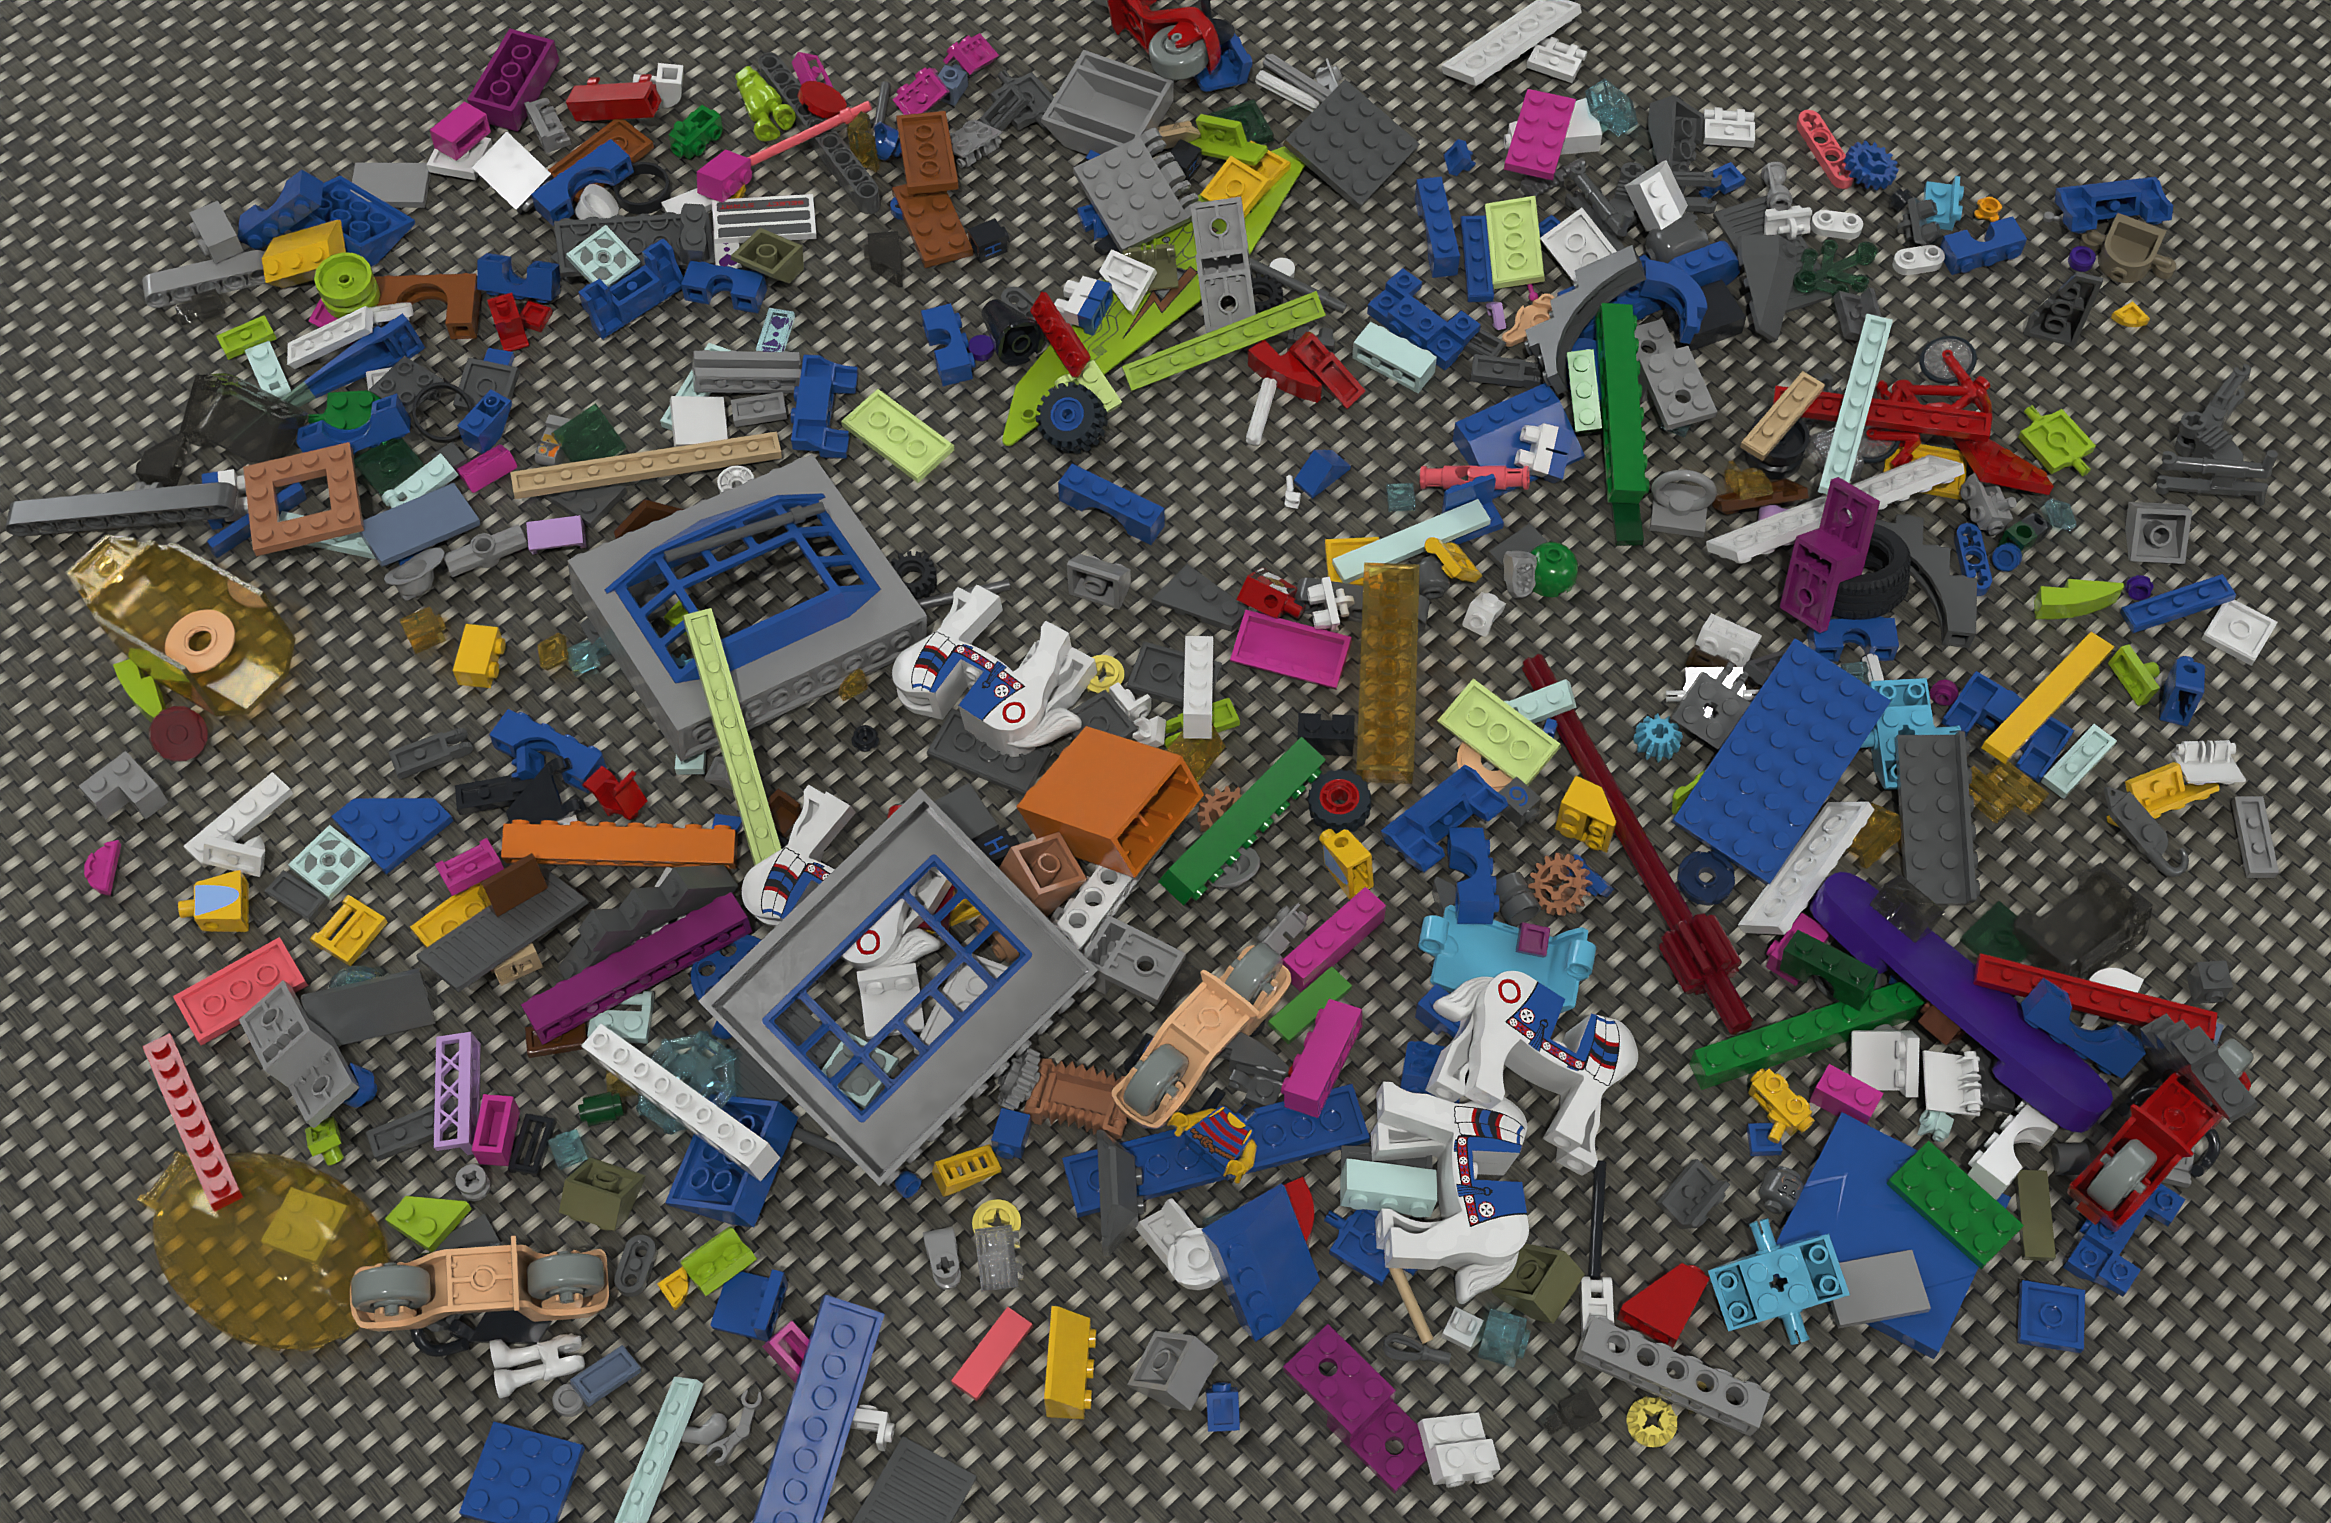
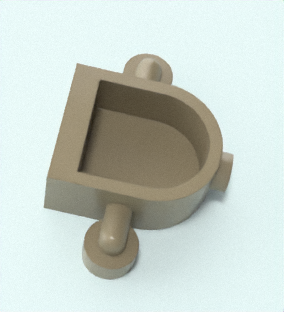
M2117 213L2108 235L2099 233L2096 230H2087L2082 234L2079 241L2080 246L2088 247L2094 252L2098 249L2101 250L2098 256L2099 267L2107 277L2116 282H2138L2148 274L2150 269H2153V273L2158 278L2169 279L2173 276L2177 266L2172 258L2157 254L2167 230Z

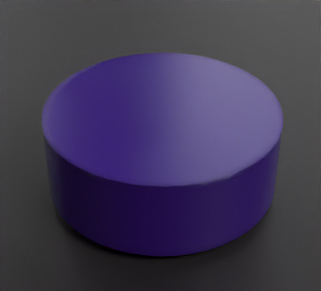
M2077 246L2071 250L2068 264L2076 271L2085 272L2093 267L2096 255L2088 247Z
M977 335L970 339L968 351L969 353L972 352L974 360L985 361L993 356L994 346L989 336Z

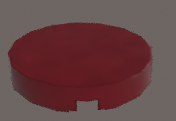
M172 706L160 711L153 718L149 727V741L153 750L160 757L172 762H184L196 757L203 750L208 740V728L204 719L198 713L185 706Z

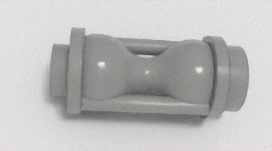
M1781 162L1768 163L1761 171L1765 184L1771 187L1767 194V206L1770 209L1775 208L1777 211L1788 210L1793 200L1788 188L1783 185L1786 181L1787 169Z

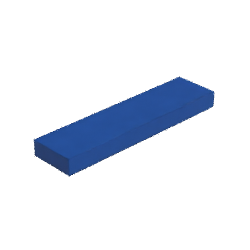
M1461 216L1460 227L1467 302H1493L1494 291L1486 216Z
M299 482L291 484L276 494L279 517L282 511L288 512L307 500L304 488ZM249 513L208 539L209 548L216 558H219L251 537Z
M2221 574L2121 607L2120 614L2132 633H2136L2235 600L2236 593L2224 575Z

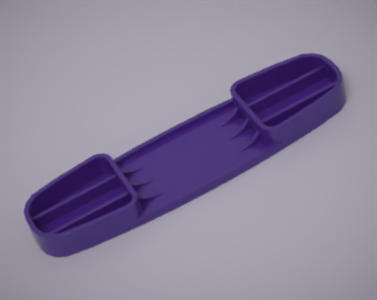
M1838 872L1826 879L1811 900L1810 910L1814 918L1857 960L1877 969L1879 974L1892 968L1942 1013L1999 1058L1992 1070L2000 1082L2059 1126L2072 1132L2082 1133L2088 1131L2098 1121L2113 1101L2112 1091L2107 1083L2065 1043L2059 1044L2049 1036L2047 1031L2040 1027L2036 1029L2030 1026L2024 1020L2022 1006L2009 993L1974 985L1976 966L1862 878L1851 873Z

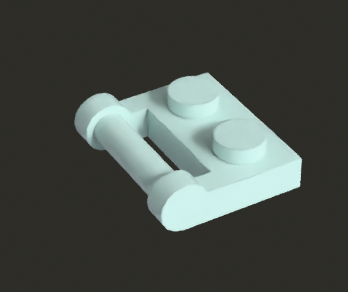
M644 991L643 994L638 993L619 1003L623 1005H642L641 1011L606 1010L590 1019L587 1037L600 1024H603L628 1043L648 1044L654 1006V992Z

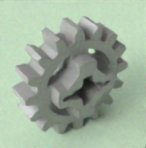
M1028 1047L1020 1056L1015 1055L1008 1059L1007 1062L1010 1066L999 1076L997 1083L1000 1085L999 1090L1001 1091L997 1097L999 1100L998 1105L1014 1111L1015 1108L1019 1107L1020 1101L1023 1102L1029 1099L1034 1086L1040 1078V1073L1037 1072L1039 1069L1037 1065L1041 1060L1039 1057L1040 1052Z

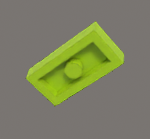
M265 315L216 335L228 360L244 354L248 348L277 339Z

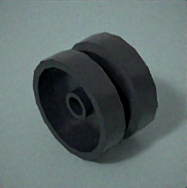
M1767 412L1763 413L1761 416L1756 418L1751 427V430L1756 426V424L1763 418V416ZM1799 418L1763 461L1745 451V459L1749 467L1760 476L1776 480L1789 478L1798 472L1809 444L1810 432L1806 423Z

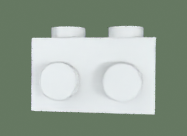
M1170 1198L1165 1202L1160 1211L1139 1221L1135 1229L1168 1268L1167 1257L1173 1243L1176 1245L1184 1237L1183 1233L1197 1227L1186 1215L1184 1209L1173 1198Z

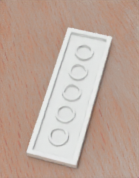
M1569 0L1534 1L1442 64L1443 74L1474 86L1483 83L1489 76L1500 71L1502 67L1519 58L1528 49L1535 47L1541 40L1554 34L1557 29L1581 14L1580 4Z
M1827 802L1794 847L1772 882L1767 884L1739 922L1738 926L1744 933L1785 935L1792 928L1793 922L1801 911L1807 907L1809 900L1816 890L1822 886L1829 872L1837 865L1842 854L1851 846L1855 836L1867 824L1868 818L1874 812L1869 802Z

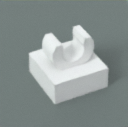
M1156 716L1150 720L1141 717L1134 721V724L1139 726V730L1133 733V738L1137 742L1155 748L1164 745L1165 719Z
M1455 1307L1442 1333V1338L1470 1351L1484 1320Z

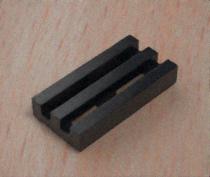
M525 1114L508 1166L510 1173L520 1172L521 1175L527 1176V1174H531L533 1177L539 1178L556 1126L555 1119ZM532 1122H536L523 1165H520L519 1161ZM546 1124L533 1166L530 1167L543 1125Z

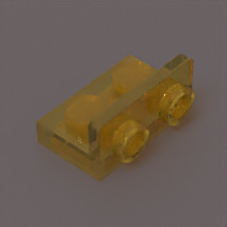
M1733 460L1728 461V469L1724 471L1727 486L1730 485L1732 493H1736L1740 500L1773 494L1772 483L1762 470L1748 468L1741 472Z
M1871 803L1874 812L1868 818L1867 824L1861 828L1853 839L1851 846L1846 849L1858 855L1861 866L1866 869L1875 861H1878L1901 838L1899 815L1874 803Z

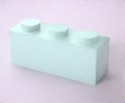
M1372 322L1366 326L1353 343V359L1416 393L1422 390L1435 373L1437 357L1430 351L1421 349L1410 343L1407 339L1400 338L1389 332L1386 328Z
M1346 1159L1340 1175V1206L1351 1207L1356 1210L1367 1209L1381 1211L1384 1208L1392 1209L1399 1214L1412 1215L1413 1217H1431L1437 1202L1436 1170Z

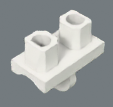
M1798 205L1791 206L1788 210L1777 211L1775 208L1766 209L1763 235L1787 236L1788 240H1795L1797 235L1810 233L1811 208H1801Z
M1330 577L1322 578L1321 584L1307 588L1310 605L1323 602L1325 605V610L1312 613L1315 629L1330 628L1331 632H1339L1338 625H1340L1337 610H1340L1341 617L1349 616L1348 608L1355 604L1353 596H1345L1344 589L1342 588L1336 590L1337 598H1335Z

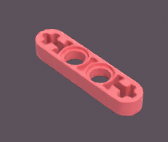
M1802 111L1798 117L1797 130L1827 177L1837 188L1847 189L1851 187L1855 177L1850 178L1851 171L1844 169L1846 163L1843 160L1846 155L1827 125L1816 111ZM1822 137L1826 142L1818 143L1814 138ZM1834 155L1838 160L1829 161L1825 156Z

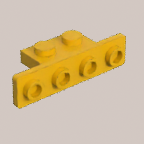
M2175 762L2125 781L2127 792L2130 791L2154 819L2160 817L2161 813L2184 808L2187 803L2194 800L2207 799L2210 797V794L2220 790L2217 783H2205L2203 785L2190 783L2184 786L2181 765ZM2107 816L2108 823L2119 827L2110 816Z

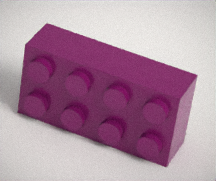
M509 28L467 98L468 104L486 113L489 124L518 132L528 116L524 103L528 101L531 103L537 100L560 61L554 40Z

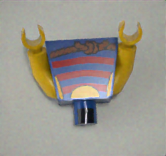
M1244 1104L1235 1114L1226 1106H1220L1217 1109L1210 1108L1188 1115L1176 1112L1169 1119L1167 1126L1174 1125L1177 1127L1174 1134L1180 1137L1184 1131H1187L1185 1133V1145L1227 1181L1232 1175H1235L1234 1182L1239 1184L1242 1176L1254 1166L1257 1145L1254 1141L1255 1132L1249 1125L1257 1118V1114L1247 1104Z

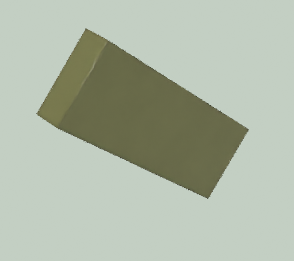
M2020 1170L2015 1177L2018 1220L2024 1225L2020 1230L2022 1260L2054 1261L2056 1252L2047 1171Z

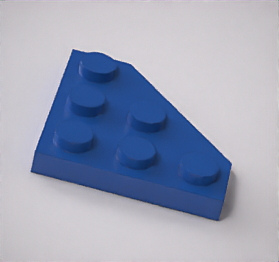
M354 798L331 816L333 821L362 851L370 856L371 860L386 875L453 822L452 816L434 798Z

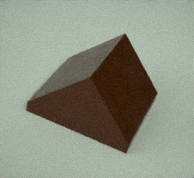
M531 853L482 881L478 889V895L490 910L499 917L548 887L538 863Z

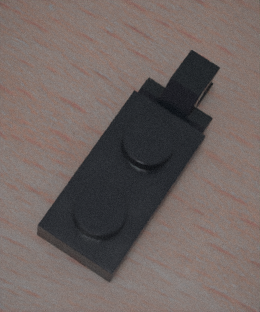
M511 775L455 785L457 811L459 815L511 806L531 783L533 778L520 780V778H512Z

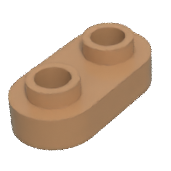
M983 915L976 918L978 924L975 926L978 934L989 924ZM994 931L987 938L993 945L991 947L993 953L1000 961L1005 960L1007 963H1010L1019 957V952L998 931Z

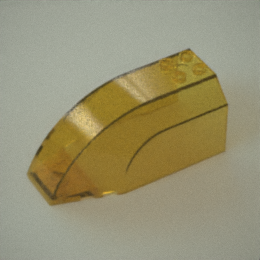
M106 534L66 571L86 606L93 614L94 619L130 660L165 687L216 717L249 714L289 674L296 638L266 594L176 543L159 545L154 540L137 542L132 537ZM199 610H215L223 613L233 623L235 642L229 655L220 664L204 672L190 673L187 667L166 655V638L172 627L181 618ZM206 631L195 633L189 640V648L193 651L204 650L211 643V634Z

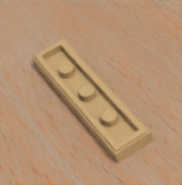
M1802 371L1744 438L1740 447L1763 461L1824 390L1825 384Z

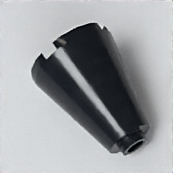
M999 299L991 300L985 304L981 313L999 359L1010 366H1018L1030 361L1029 356L1034 352L1037 354L1044 342V332L1040 325Z

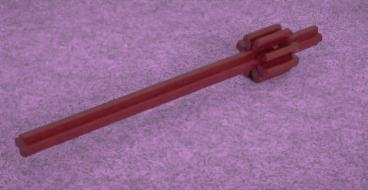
M1537 654L1533 658L1528 657L1523 661L1524 666L1522 670L1534 691L1558 682L1542 654ZM1571 709L1550 717V719L1557 721L1556 729L1585 780L1602 787L1616 820L1614 831L1671 931H1667L1661 937L1663 942L1660 943L1659 949L1686 994L1694 992L1695 995L1707 992L1729 1033L1736 1035L1740 1031H1746L1752 1026L1751 1022L1754 1020L1730 980L1739 972L1738 967L1742 964V961L1715 915L1706 916L1705 913L1693 916L1575 710Z

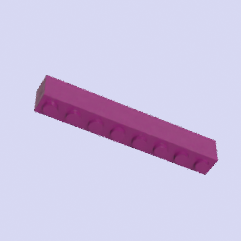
M732 892L725 896H720L701 909L691 911L686 917L663 926L656 933L637 940L628 948L611 954L607 959L598 964L586 967L581 973L568 980L558 982L553 988L532 996L521 1006L543 1045L752 932L748 917Z

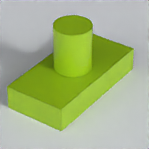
M2130 644L2121 646L2108 662L2138 706L2147 704L2160 689L2154 678L2159 676V666L2155 662L2143 664Z
M334 1116L323 1120L315 1128L310 1126L305 1129L307 1146L313 1157L321 1153L328 1166L336 1164L344 1158L338 1146L342 1143L339 1127Z

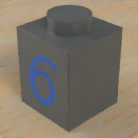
M1515 777L1498 792L1506 797L1508 806L1501 813L1516 827L1521 828L1526 822L1530 824L1539 816L1542 798L1518 777Z

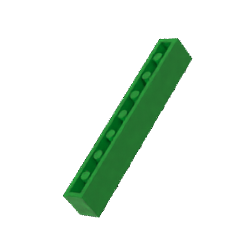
M1601 303L1595 315L1607 500L1613 503L1639 504L1644 494H1647L1649 491V479L1645 478L1647 455L1643 454L1646 433L1642 431L1641 427L1644 418V409L1640 407L1642 385L1638 384L1641 365L1640 361L1636 359L1639 340L1635 338L1634 332L1637 327V316L1633 315V305Z
M1300 737L1165 872L1158 882L1183 906L1191 898L1197 901L1208 889L1205 884L1208 881L1213 884L1225 872L1221 867L1225 863L1230 867L1241 856L1238 850L1241 847L1247 850L1258 838L1255 833L1258 830L1264 833L1274 822L1271 817L1274 814L1280 816L1291 805L1288 800L1291 797L1296 800L1306 790L1303 784L1306 781L1312 784L1320 776L1322 771L1319 767L1326 759L1305 739Z
M1904 980L1874 990L1860 1011L1843 1002H1838L1696 1049L1689 1065L1700 1089L1704 1090L1757 1072L1762 1068L1766 1069L1850 1041L1851 1032L1854 1030H1874L1883 1024L1895 1026L1916 1019L1925 1003L1920 993Z

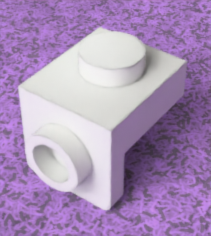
M1481 592L1470 603L1462 624L1463 627L1486 637L1493 622L1503 613L1506 603L1500 601L1493 594Z
M860 1405L855 1410L851 1429L878 1432L876 1439L878 1450L885 1451L887 1442L891 1443L893 1440L895 1425L890 1423L888 1412L878 1411V1408L871 1405Z

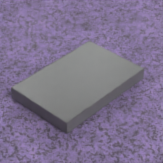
M355 163L352 183L394 208H425L431 172H428L427 163ZM350 189L351 192L355 193L359 197L363 198L368 202H371L370 200L366 199L365 197Z
M1912 1250L1839 1263L1850 1295L1830 1301L1838 1329L1930 1311L1931 1307Z

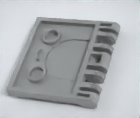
M1151 128L1139 137L1073 167L1075 177L1121 254H1123V250H1128V247H1138L1192 221L1190 204L1201 203V201H1198L1199 198L1195 193L1187 195L1178 201L1177 196L1188 191L1191 184L1188 180L1183 181L1186 176L1178 162L1173 161L1174 156L1171 152L1159 156L1155 161L1152 158L1153 155L1163 151L1167 146L1157 128Z

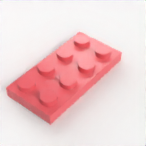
M278 937L174 995L173 998L197 1041L202 1046L241 1024L239 1019L282 980L290 984L295 993L307 987L308 984L283 941Z

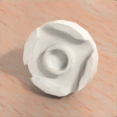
M1196 1228L1183 1233L1184 1237L1176 1245L1175 1243L1171 1245L1167 1257L1168 1268L1178 1284L1187 1289L1202 1290L1210 1288L1221 1280L1201 1230L1203 1228Z

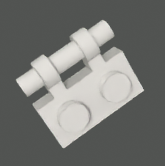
M1554 37L1550 39L1544 38L1533 49L1526 68L1572 83L1581 67L1582 60L1585 61L1588 52L1579 49L1578 45L1571 44L1570 46L1561 43L1559 39Z
M1714 107V110L1704 109L1703 144L1754 147V112H1745V109L1726 111L1720 107Z

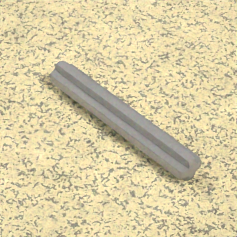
M1274 54L1265 55L1263 65L1321 103L1332 93L1331 90Z

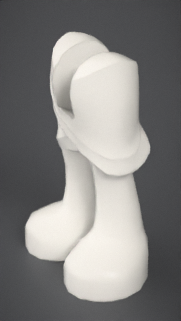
M572 1333L562 1334L554 1337L552 1340L537 1342L535 1345L523 1348H509L501 1339L491 1340L490 1351L496 1370L494 1371V1379L498 1397L500 1399L508 1397L516 1388L536 1380L543 1379L547 1382L553 1378L583 1370L585 1368L583 1356L573 1355L561 1359L558 1356L580 1349L582 1346L581 1336ZM541 1359L543 1364L524 1369L507 1370L534 1360Z

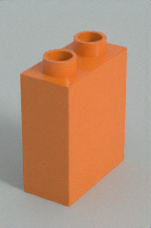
M1085 726L1072 743L1063 749L1059 758L1039 781L1026 792L1024 798L1016 807L1036 839L1060 832L1074 857L1135 878L1204 794L1181 755Z

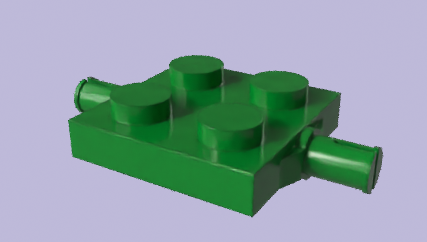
M369 390L328 392L327 408L324 414H309L308 422L312 424L324 420L329 425L338 429H356L370 419L372 402L381 398Z

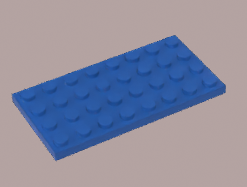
M1795 638L1671 822L1765 885L1770 884L1891 700Z

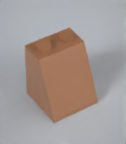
M1060 832L1011 847L999 867L1046 917L1087 880Z

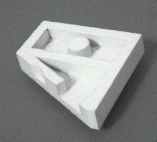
M1112 249L1099 270L1105 281L1112 284V290L1132 315H1134L1157 274L1154 268Z

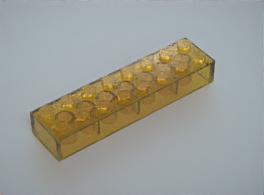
M1364 562L1356 775H1360L1362 780L1366 782L1412 784L1420 570V565Z

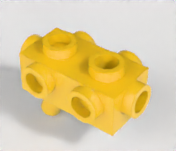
M1762 1068L1750 1079L1752 1084L1748 1094L1768 1113L1767 1118L1774 1124L1768 1136L1771 1142L1779 1143L1784 1131L1792 1136L1798 1130L1803 1133L1814 1123L1815 1120L1811 1117L1812 1111L1810 1110L1809 1103L1801 1095L1796 1096L1788 1088L1789 1085L1783 1076L1778 1073L1774 1074L1770 1069L1765 1071Z

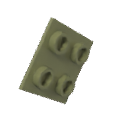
M1166 243L1156 245V249H1154L1153 244H1151V249L1146 250V245H1143L1144 250H1141V247H1128V250H1123V255L1146 264L1157 271L1147 291L1179 288L1174 245Z

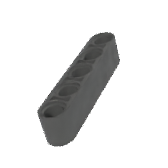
M1301 578L1298 581V591L1295 598L1306 604L1303 613L1312 615L1315 611L1325 610L1324 602L1310 605L1307 595V588L1321 584L1322 579ZM1331 581L1335 598H1337L1336 590L1342 588L1344 589L1345 596H1353L1355 602L1353 606L1348 608L1349 616L1341 617L1340 610H1337L1339 619L1411 631H1421L1426 627L1430 601L1424 596Z

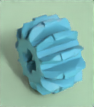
M1657 713L1654 720L1646 716L1643 723L1637 725L1634 744L1638 745V753L1646 752V760L1650 759L1651 756L1655 757L1658 763L1662 760V756L1670 760L1673 753H1677L1680 750V742L1683 735L1682 732L1678 731V723L1670 724V716L1664 720Z

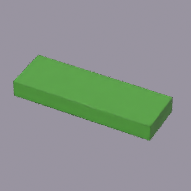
M1331 966L1268 1021V1026L1289 1045L1315 1022L1319 1009H1324L1329 999L1339 1001L1352 990V985Z

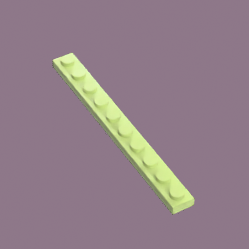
M712 608L683 615L682 618L755 866L781 850V846Z

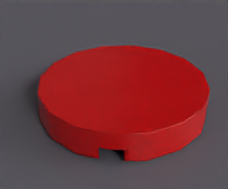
M817 81L804 82L797 95L802 105L805 103L809 106L807 110L825 119H830L840 114V110L845 109L847 106L845 98L837 90Z

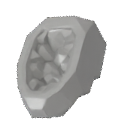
M1507 551L1503 558L1504 581H1506L1507 591L1514 598H1524L1532 592L1536 585L1535 569L1537 558L1535 555L1525 551Z

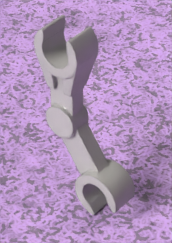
M748 1389L743 1392L741 1401L744 1409L736 1430L729 1437L721 1439L707 1448L706 1454L708 1457L716 1450L723 1451L722 1456L714 1462L717 1467L724 1465L736 1446L750 1437V1429L755 1411H758L763 1405V1398L760 1392L754 1404L747 1403L750 1395Z

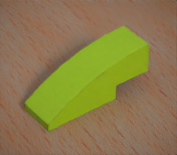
M2068 579L2064 588L2041 586L2034 600L2035 619L2072 618L2104 609L2117 602L2124 588V583Z
M135 657L113 664L117 677L133 704L148 721L152 722L153 718L160 711L166 709L161 689L153 676L145 677Z

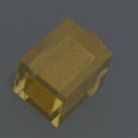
M430 606L399 619L415 654L446 641L442 632L447 629L440 614L434 615Z

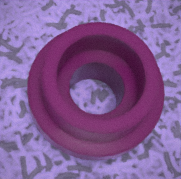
M1939 680L1930 689L1931 699L1940 705H1952L1959 696L1957 686L1950 680Z

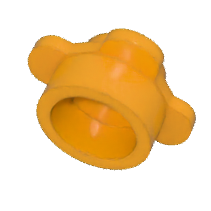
M1985 197L1977 201L1978 209L1974 212L1976 218L1989 220L1990 222L1999 220L1998 213L2002 210V205L1997 199Z

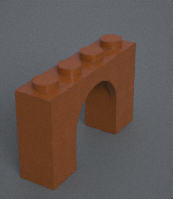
M476 273L386 275L375 277L380 291L377 306L406 302L413 305L426 299L440 300L447 304L445 324L450 338L477 339L482 290H477ZM389 321L383 322L384 324L379 327H384Z

